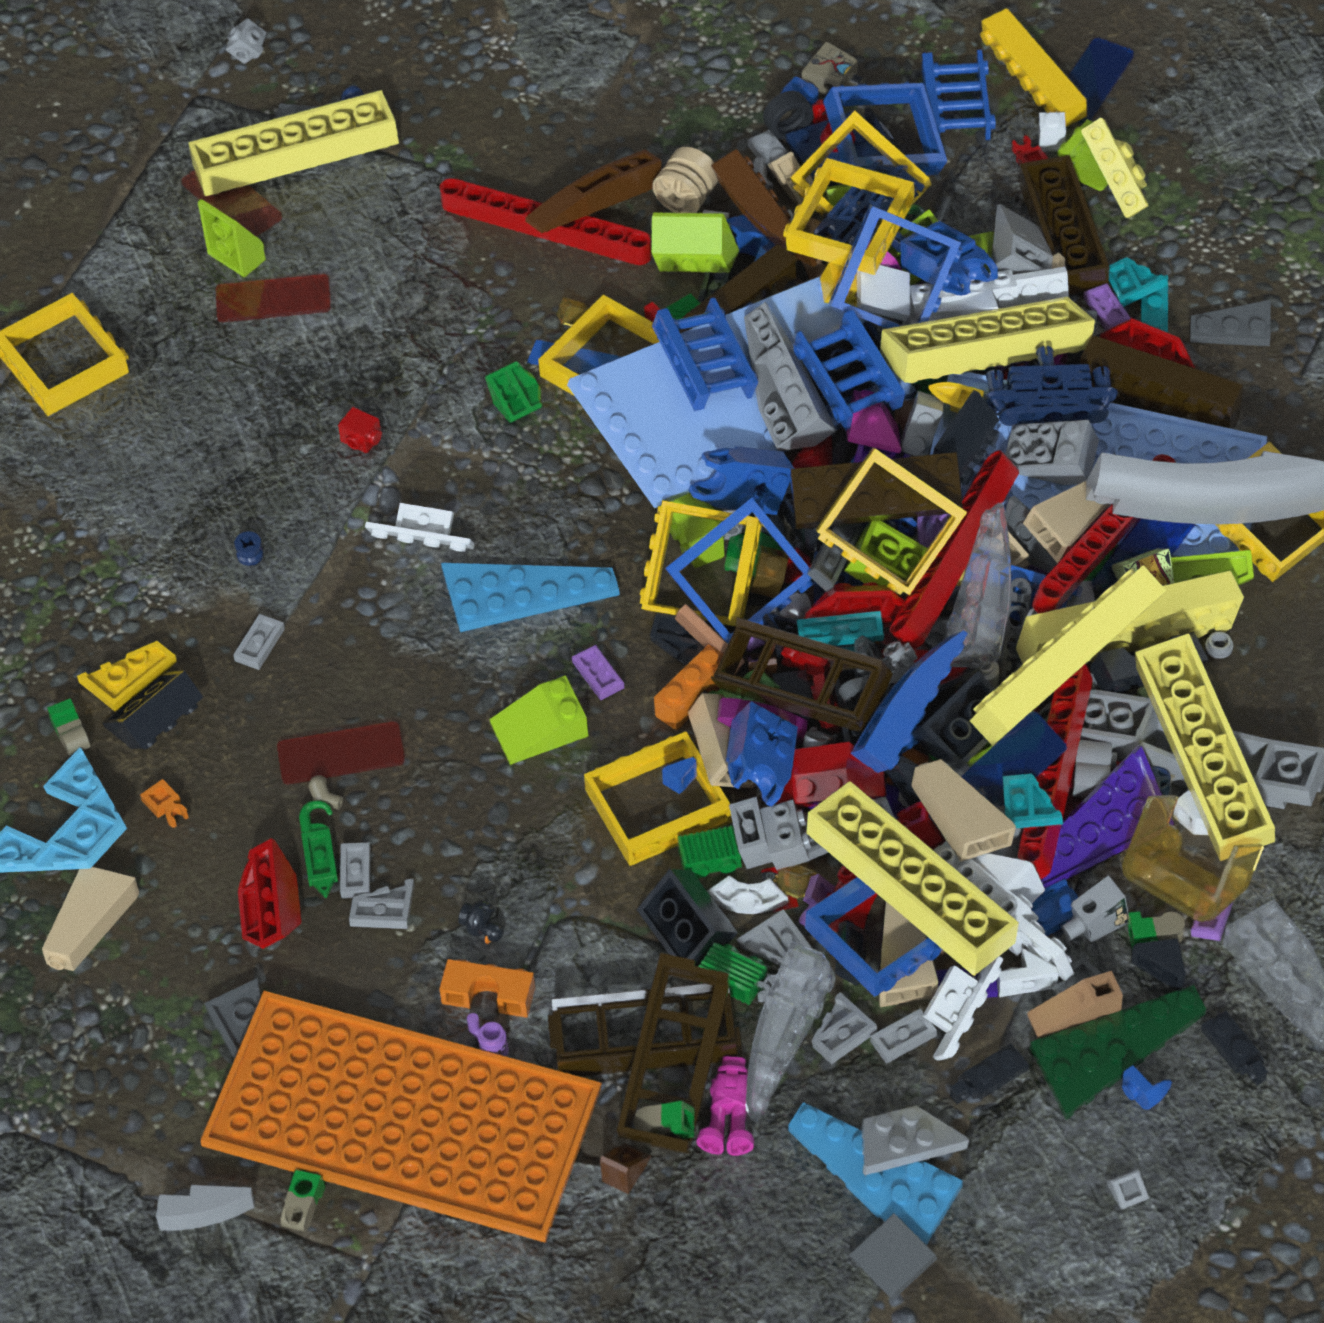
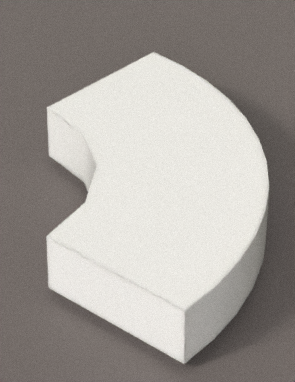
M729 875L707 890L717 905L729 911L743 914L765 913L778 909L788 903V897L770 878L761 883L747 884L739 882Z

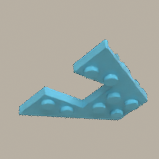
M78 748L43 786L47 794L79 808L47 843L9 826H5L0 832V872L90 869L127 829L81 748Z

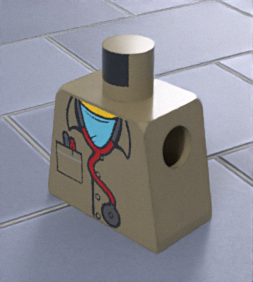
M828 42L824 43L802 71V80L813 84L818 88V94L825 96L832 87L865 84V78L857 75V60Z

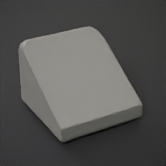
M1130 1170L1106 1180L1120 1209L1149 1199L1139 1170Z

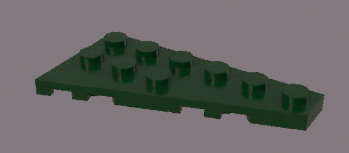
M1192 985L1031 1041L1030 1049L1065 1120H1067L1082 1105H1087L1093 1101L1095 1095L1106 1087L1110 1088L1122 1079L1125 1070L1132 1065L1135 1068L1144 1062V1058L1164 1047L1165 1042L1176 1034L1180 1035L1205 1016L1206 1007L1195 986Z

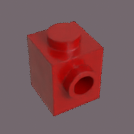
M352 407L338 424L340 441L352 449L368 453L381 440L382 432L379 419L357 408Z

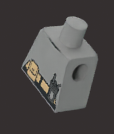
M1108 875L1072 902L1073 918L1061 925V928L1069 940L1083 933L1090 942H1094L1127 924L1128 908L1126 897Z

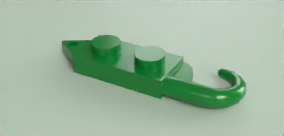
M314 800L306 803L301 808L299 822L309 886H314L324 898H327L334 882H338L330 829L326 825L319 823L311 824L310 813L316 808L324 809L328 815H332L333 811L328 803Z

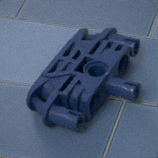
M876 160L868 168V170L914 182L915 198L919 195L917 190L921 193L924 189V184L907 172V165H899L898 167L892 165L885 166L882 160ZM851 187L818 225L813 234L821 237L831 235L832 240L853 245L869 205L887 212L894 198ZM879 227L874 229L870 241H872ZM897 232L891 246L898 253H901L899 242L906 237ZM821 260L822 264L828 263L827 261Z
M1042 346L1036 350L1039 366L1009 367L1006 380L1008 390H1004L1002 371H996L997 377H995L994 370L987 372L986 379L989 393L985 395L984 400L989 406L1000 412L999 420L1006 426L1080 420L1099 423L1108 417L1109 411L1107 408L1118 394V391L1111 387L1110 369L1103 367L1104 374H1102L1101 367H1097L1092 371L1095 387L1092 388L1088 364L1055 365L1053 348L1047 346V353L1045 354V347Z

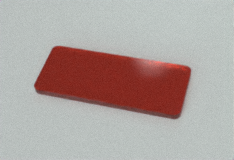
M195 170L181 180L182 185L199 200H204L226 214L254 236H259L282 220V213L249 185L205 196Z
M326 274L228 283L216 286V312L219 322L323 313L331 309L329 278Z
M394 721L287 739L277 743L282 782L287 785L310 781L318 775L329 778L399 766L405 762L399 724Z

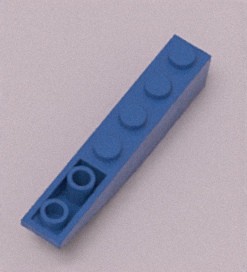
M963 630L953 634L936 645L912 665L894 684L876 708L851 751L854 757L877 773L891 770L896 766L900 759L899 752L902 747H905L913 737L911 732L914 726L921 722L926 714L925 707L938 694L939 689L937 686L950 673L952 660L962 652L965 646L963 641L968 634L966 631Z

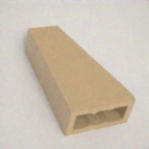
M1085 481L1033 506L1023 524L1053 559L1059 563L1112 504H1099L1095 501L1086 500Z
M702 693L688 711V715L709 782L712 786L734 787L731 784L728 761H726L731 728L717 720L719 700L725 697L719 694ZM748 779L747 782L742 783L740 788H754L756 783Z
M940 759L915 767L911 786L960 862L1012 845L1016 829L1015 824Z
M95 867L79 869L42 948L46 964L57 970L67 969L74 971L137 899L139 890L135 877Z
M886 902L880 971L927 939L922 931L888 902ZM928 960L920 965L911 976H904L897 981L891 990L881 992L879 994V1006L885 1007L933 998L938 989V979L933 960Z

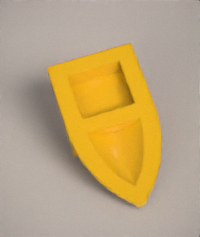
M940 382L928 387L936 398L950 405V411L956 413L959 412L973 390L978 391L983 398L985 392L953 382Z

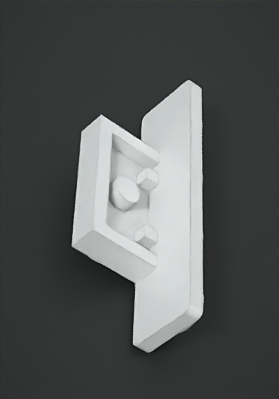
M400 503L395 526L366 522L365 528L372 532L371 536L387 539V536L390 535L398 537L397 540L401 542L413 543L414 540L424 541V545L436 548L440 544L450 545L449 549L459 552H465L466 548L474 549V543L471 539L450 536L454 517L452 511Z
M997 957L982 969L976 980L956 966L949 968L922 1016L946 1032L933 1055V1058L936 1060L951 1058L957 1052L960 1045L958 1040L961 1034L965 1033L973 1023L974 1018L971 1016L975 1009L979 1008L986 1000L988 993L985 991L990 982L993 983L1001 973L999 966L1003 961L1002 957Z

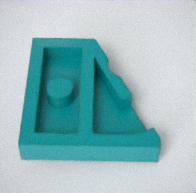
M1127 257L1109 265V282L1123 307L1168 286L1163 275L1157 276L1151 273L1149 268L1137 265L1135 261Z
M1033 774L1003 776L1005 816L1015 824L1016 828L1063 824L1062 813L1059 810L1057 811L1052 805L1050 797L1045 790L1039 787V782Z

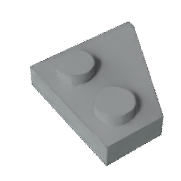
M414 879L405 880L404 886L389 890L388 886L372 893L354 896L349 917L350 926L408 929L414 893Z
M784 909L737 939L738 945L741 948L790 972L816 957L814 950Z
M840 992L835 997V1005L832 1011L826 1013L822 1021V1027L816 1031L812 1038V1045L832 1065L870 1038L871 1035L878 1032L877 1026Z

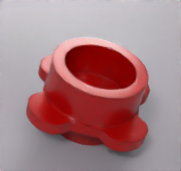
M823 100L816 101L812 105L814 113L813 124L829 120Z

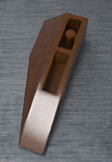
M644 149L608 163L584 175L546 200L526 217L525 222L539 232L544 233L639 194L646 193L653 189V182L661 172L662 160Z
M736 149L713 163L711 167L717 180L741 213L775 245L779 244L787 250L786 237L783 235L786 225L788 223L791 224L789 220L792 218L784 205L782 207L778 206L779 200L772 189L768 190L766 188L767 184L760 172L755 173L753 170L754 165L747 155L742 157ZM788 251L812 267L818 265L813 257Z

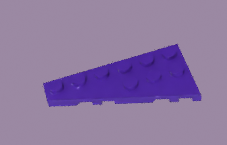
M1137 746L1063 820L1052 869L1045 878L1040 879L1044 889L1063 879H1068L1174 825L1142 746Z

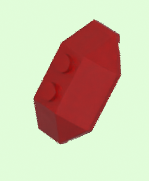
M1133 318L1102 332L1099 336L1100 338L1195 368L1185 344L1179 337Z
M875 582L864 583L862 586L839 583L822 595L805 613L804 619L881 611L882 624L892 623L905 601L888 588L887 585H878Z
M851 742L795 749L791 779L785 785L782 795L776 804L793 800L797 809L817 806L849 781L871 799L887 797L885 772L877 773L854 757L851 751L855 745Z
M272 838L249 850L247 857L249 861L243 871L238 887L242 939L262 949L283 939L302 923L296 873L277 842Z

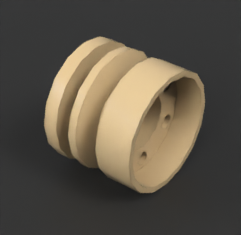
M692 147L676 149L653 182V192L656 198L664 207L674 213H697L707 196L718 183L711 167L714 163L713 160L702 151Z

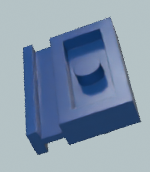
M1066 879L1045 888V891L1032 903L1033 907L1031 910L1038 916L1037 923L1045 930L1044 934L1046 936L1062 929L1061 925L1073 918L1071 904L1079 897L1067 885Z

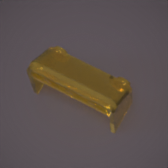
M1176 795L1148 796L1122 863L1124 876L1132 883L1196 921L1206 922L1214 920L1248 888L1264 846L1261 844L1234 845L1222 876L1218 878L1179 855L1182 846V835L1176 827L1169 824L1179 797Z

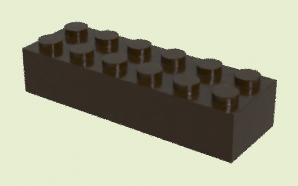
M1070 155L1021 163L1019 186L1032 223L1039 226L1052 255L1059 253L1065 258V268L1068 276V295L1084 293L1087 290L1108 284L1110 267Z
M1092 335L1081 356L1080 364H1088L1090 367L1092 388L1095 387L1092 371L1097 367H1101L1102 374H1104L1103 367L1110 369L1111 387L1118 391L1115 400L1110 403L1234 429L1239 420L1243 384Z
M957 452L891 459L957 506L963 508ZM862 462L790 469L795 529L818 527ZM874 462L830 526L949 513Z

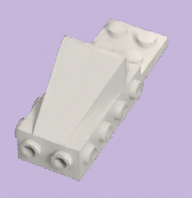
M1065 267L1015 275H1013L1012 270L998 271V278L993 281L971 280V293L959 296L941 290L939 297L942 298L940 306L936 313H931L929 321L1068 297L1067 270ZM930 283L910 286V314L917 319L920 317L932 288Z
M947 840L933 850L1019 922L1016 943L1009 948L1012 953L1018 956L1022 952V948H1026L1029 952L1057 967L1058 976L1066 982L1075 975L1070 965L1072 960L1064 952L1066 947L1057 938L1049 939L1044 934L1045 930L1037 923L1038 916L1031 910L1033 907L1032 903L1045 891L1032 863L990 853L960 862Z

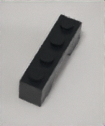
M1190 632L1189 635L1204 666L1209 659L1195 632ZM1181 634V635H1177V636H1172V637H1170L1169 640L1174 639V638H1177V637L1182 636V635H1185V634ZM1124 648L1100 652L1089 667L1102 691L1123 694L1128 690L1144 687L1136 668V658Z

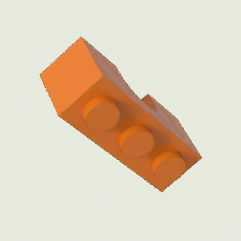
M708 644L654 697L655 717L677 731L689 719L688 711L704 690L709 693L713 690L717 692L720 689L711 679V676L715 675L724 654Z
M448 959L439 988L441 1002L445 1005L471 1008L473 998L478 993L492 991L497 994L499 1013L528 1018L535 991L534 973L521 968L507 969L495 964L482 965L471 963L464 959Z

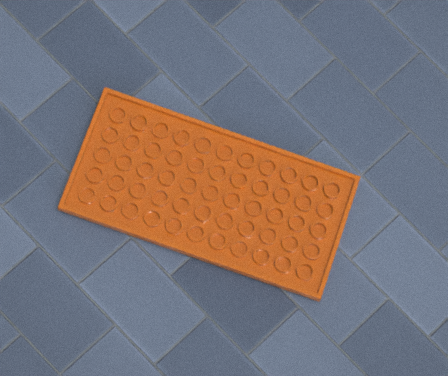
M263 991L200 1141L201 1146L292 1172L300 1170L321 1175L322 1179L327 1182L546 1243L599 1097L601 1082Z

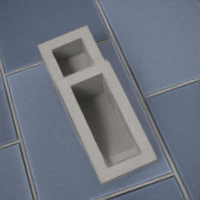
M191 1185L190 1196L159 1195L156 1218L160 1231L201 1228L241 1215L254 1208L255 1200L252 1188Z

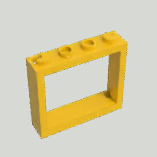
M856 111L841 124L791 177L794 184L793 189L801 198H804L806 188L811 186L805 179L855 129L896 167L907 165V172L924 184V189L921 193L917 190L919 195L915 198L914 202L931 186L930 178ZM822 196L815 211L820 215L824 213L827 215L834 206ZM878 220L875 228L880 226L882 220Z
M826 158L822 167H818L816 170L813 184L806 188L804 200L801 205H797L791 224L788 223L785 227L783 236L786 237L787 250L844 266L853 245L803 231L830 181L894 198L887 212L904 219L915 200L914 182ZM884 219L882 220L863 255L858 271L872 275L876 274L901 226Z
M73 293L0 331V358L47 416L129 373L126 362L129 358L126 351L122 347H117L112 334L109 331L105 332L98 317L96 315L92 317L86 303L83 300L79 301ZM75 315L107 353L109 358L48 390L14 347Z
M602 295L538 359L540 377L575 396L567 384L570 378L578 374L564 367V365L609 320L652 344H656L659 340L652 328L653 322L609 297Z
M1268 442L1248 458L1259 457L1263 451L1282 453ZM1324 510L1308 514L1322 530L1281 562L1242 523L1215 524L1220 532L1238 547L1239 551L1251 550L1252 562L1272 582L1324 542Z
M873 447L818 525L816 531L821 534L818 539L832 548L836 544L843 549L841 553L843 557L854 564L859 560L866 565L864 571L877 580L880 576L888 580V588L899 595L903 591L910 595L967 512ZM874 462L951 514L905 581L829 529Z
M662 500L661 507L658 506L657 514H655V522L658 523L656 534L652 533L649 548L653 551L651 561L647 560L644 576L647 577L646 588L642 587L640 591V604H642L641 609L646 611L677 615L681 608L656 604L673 513L717 521H724L732 513ZM747 516L738 523L739 525L746 526L729 617L715 615L722 625L736 627V617L744 619L762 528V524L756 517ZM694 611L703 621H707L701 612Z
M686 731L674 737L670 736L655 745L646 746L629 756H622L610 764L596 767L595 770L584 774L585 790L629 866L678 846L677 837L680 835L706 832L707 830L718 829L732 823L730 803L720 786H712L710 784L702 757ZM681 757H684V759L694 757L697 764L696 779L710 800L711 805L628 840L601 791Z

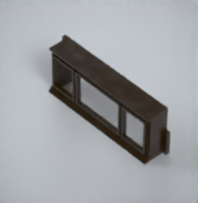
M779 244L775 245L682 318L704 314L711 298H716L719 306L723 308L725 315L743 308L761 293L763 299L771 297L772 285L774 283L775 289L782 292L789 281L796 279L795 262L798 261V258ZM695 327L682 329L679 332L683 333Z
M736 617L735 631L715 675L711 676V679L722 691L862 733L876 708L881 703L893 673L880 659ZM751 637L766 641V644L750 679L747 680L734 676ZM776 644L834 661L817 701L759 683ZM844 665L871 672L854 712L827 704Z
M660 953L617 1127L619 1138L651 1144L652 1147L690 1154L693 1138L683 1139L679 1137L677 1139L632 1129L633 1120L639 1099L662 1104L683 1101L694 1108L695 1133L730 986L728 973L696 967L695 960ZM669 976L715 986L707 1018L661 1009ZM659 1018L705 1028L688 1099L642 1089Z
M696 984L666 987L662 1004L679 1003L680 1013L689 1015L688 1002L711 1000L715 986ZM651 989L552 999L553 1015H548L550 1048H556L558 1071L579 1077L631 1072L638 1045L608 1047L605 1010L647 1006ZM728 990L724 1007L727 1036L717 1037L711 1063H721L722 1058L726 1056L743 1058L739 1027H734L730 990ZM596 1011L600 1049L564 1052L561 1014ZM681 1023L683 1041L653 1043L646 1070L696 1065L702 1039L692 1040L690 1025Z

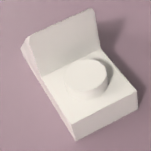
M1022 948V968L1012 967L1001 971L997 978L999 997L1052 989L1058 984V969Z

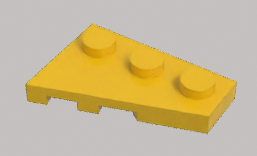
M155 641L128 653L123 660L113 664L107 662L100 665V670L91 674L84 672L77 675V678L81 685L116 712L173 666L177 660L171 651L158 641Z

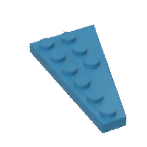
M441 563L443 576L460 632L620 595L613 568Z
M804 1102L788 1125L789 1132L813 1155L816 1154L827 1165V1169L833 1175H837L846 1183V1187L877 1218L886 1221L895 1213L925 1245L931 1239L963 1186V1180L924 1161L864 1175L862 1131Z

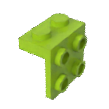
M1087 119L1081 127H1077L1074 130L1072 137L1067 142L1061 144L1058 156L1070 155L1079 182L1102 191L1107 187L1108 183L1081 132L1082 129L1093 123Z

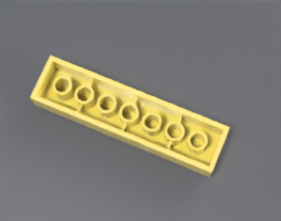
M382 90L195 140L188 142L192 163L204 195L209 196L399 144L395 119Z
M1062 297L883 329L880 353L889 368L905 383H915L918 380L937 379L944 375L963 374L966 371L985 370L988 367L999 365L1008 366L1011 363L1020 361H1033L1038 358L1036 350L1042 346L1045 347V354L1047 353V346L1052 347L1054 357L1058 354L1069 352L1077 353L1080 350H1085L1093 335L1095 320L1069 297Z
M1144 565L1136 572L1131 568L1094 603H1091L1081 612L1076 619L1072 620L1060 633L1048 641L1035 655L1030 657L1015 673L1013 672L999 687L987 695L973 709L977 714L970 722L994 746L1151 606L1166 589Z
M1227 571L1164 585L1163 587L1166 591L1089 661L1093 662L1100 652L1124 648L1127 652L1143 650L1168 641L1172 636L1195 632L1197 638H1200L1206 634L1228 631L1232 628L1244 598L1232 572ZM1095 601L1027 616L1016 646L1022 663L1024 664L1030 657L1035 655L1048 641L1060 633L1065 626L1076 619L1081 612Z
M1189 633L1135 652L1137 671L1219 860L1222 861L1275 842V826Z
M849 781L808 812L807 834L973 976L1016 943L1019 924L1017 920L852 782Z

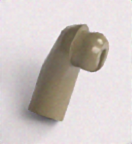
M318 775L313 777L309 782V790L313 800L324 801L331 808L340 810L343 804V796L329 793L326 785L327 779L324 776Z

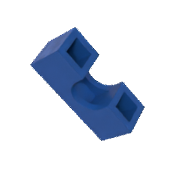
M744 215L726 219L738 246V254L752 255L756 258V261L775 246Z

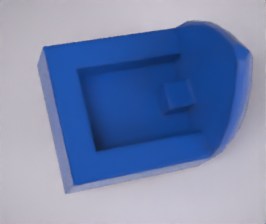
M794 77L781 92L798 91L807 99L811 106L818 101V88L799 77Z
M1132 1065L1123 1073L1122 1089L1130 1100H1135L1144 1110H1149L1164 1098L1171 1087L1172 1081L1164 1080L1152 1086Z

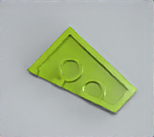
M1251 550L1171 558L1174 583L1227 571L1232 572L1238 586L1254 579Z

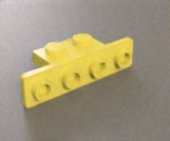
M1099 118L1082 129L1081 132L1124 216L1130 218L1148 207V203L1141 191L1142 188L1147 186L1144 180L1145 173L1138 164L1136 165L1132 157L1134 152L1127 142L1115 140L1103 118Z

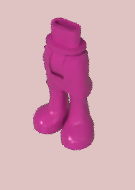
M723 1057L722 1066L717 1069V1075L711 1081L710 1094L712 1096L710 1111L712 1113L709 1127L702 1128L697 1136L698 1147L711 1154L718 1155L723 1153L725 1116L731 1113L730 1133L727 1138L728 1154L733 1156L747 1154L754 1147L753 1135L750 1131L745 1130L746 1114L749 1113L750 1082L744 1058Z

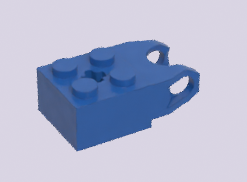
M941 221L926 227L961 242L959 246L962 248L961 256L957 263H952L949 270L952 273L951 280L947 288L942 287L941 290L963 296L971 293V280L989 282L998 278V266L985 250L975 245L974 239ZM918 233L901 240V268L933 285L949 246ZM984 264H986L989 267L991 275L988 273L985 267H983Z
M735 446L734 449L721 448L707 451L702 454L701 459L705 461L706 466L715 469L716 472L707 480L691 484L689 491L696 499L707 502L716 508L737 510L749 499L753 498L765 514L777 515L790 483V469L795 468L782 451Z
M753 702L748 703L732 719L726 756L731 784L739 789L742 783L747 782L748 779L753 781L760 788L763 801L772 807L780 799L785 785L791 779L798 727Z

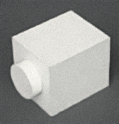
M1065 112L1039 113V146L1043 152H1058L1066 137Z

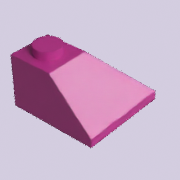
M854 390L850 403L869 396L874 392ZM883 401L853 414L851 428L847 430L848 442L895 453L901 452L898 425Z

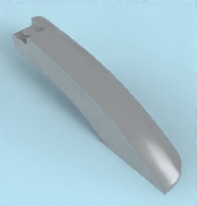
M1263 451L1259 457L1237 461L1171 463L1101 452L1086 481V500L1095 501L1099 504H1113L1112 514L1165 522L1241 524L1279 520L1324 510V461Z
M1091 690L1080 740L1112 743V752H1117L1116 761L1120 762L1137 746H1142L1150 767L1166 769L1171 776L1170 784L1189 789L1150 698ZM1052 702L1047 704L1037 714L1042 720L1045 730ZM1232 730L1265 806L1285 809L1287 802L1312 806L1316 793L1321 792L1324 783V748L1271 740Z

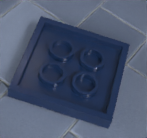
M854 111L849 112V113H846V114H845L846 119H847ZM829 120L786 134V142L801 166L822 145L820 137ZM855 129L852 130L855 135L854 147L857 157L883 156ZM831 152L826 157L841 162L839 153ZM826 158L819 164L818 167H822ZM818 167L810 174L813 182ZM830 181L827 187L835 186L841 183Z

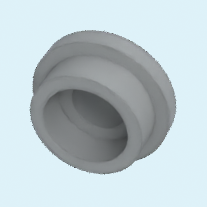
M1215 632L1207 638L1205 650L1214 658H1225L1233 651V641L1228 634Z

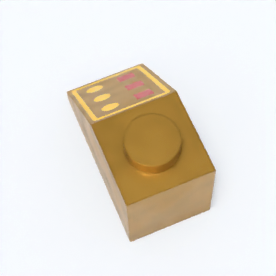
M760 545L751 593L771 598L779 595L788 562V556L784 551Z

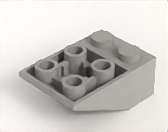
M997 205L992 260L998 266V271L1012 270L1013 275L1052 269L1053 255L1039 226L1003 205Z
M1089 420L1017 424L1012 426L1005 455L1019 469V475L1062 485L1080 484L1087 481L1092 471L1099 438Z

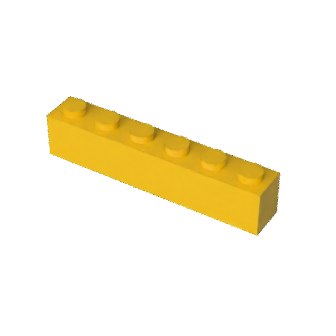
M1007 8L982 20V41L986 46L989 45L994 50V54L999 61L1002 60L1007 65L1009 73L1019 79L1022 88L1031 93L1039 107L1042 106L1046 113L1065 112L1066 127L1087 117L1086 98Z

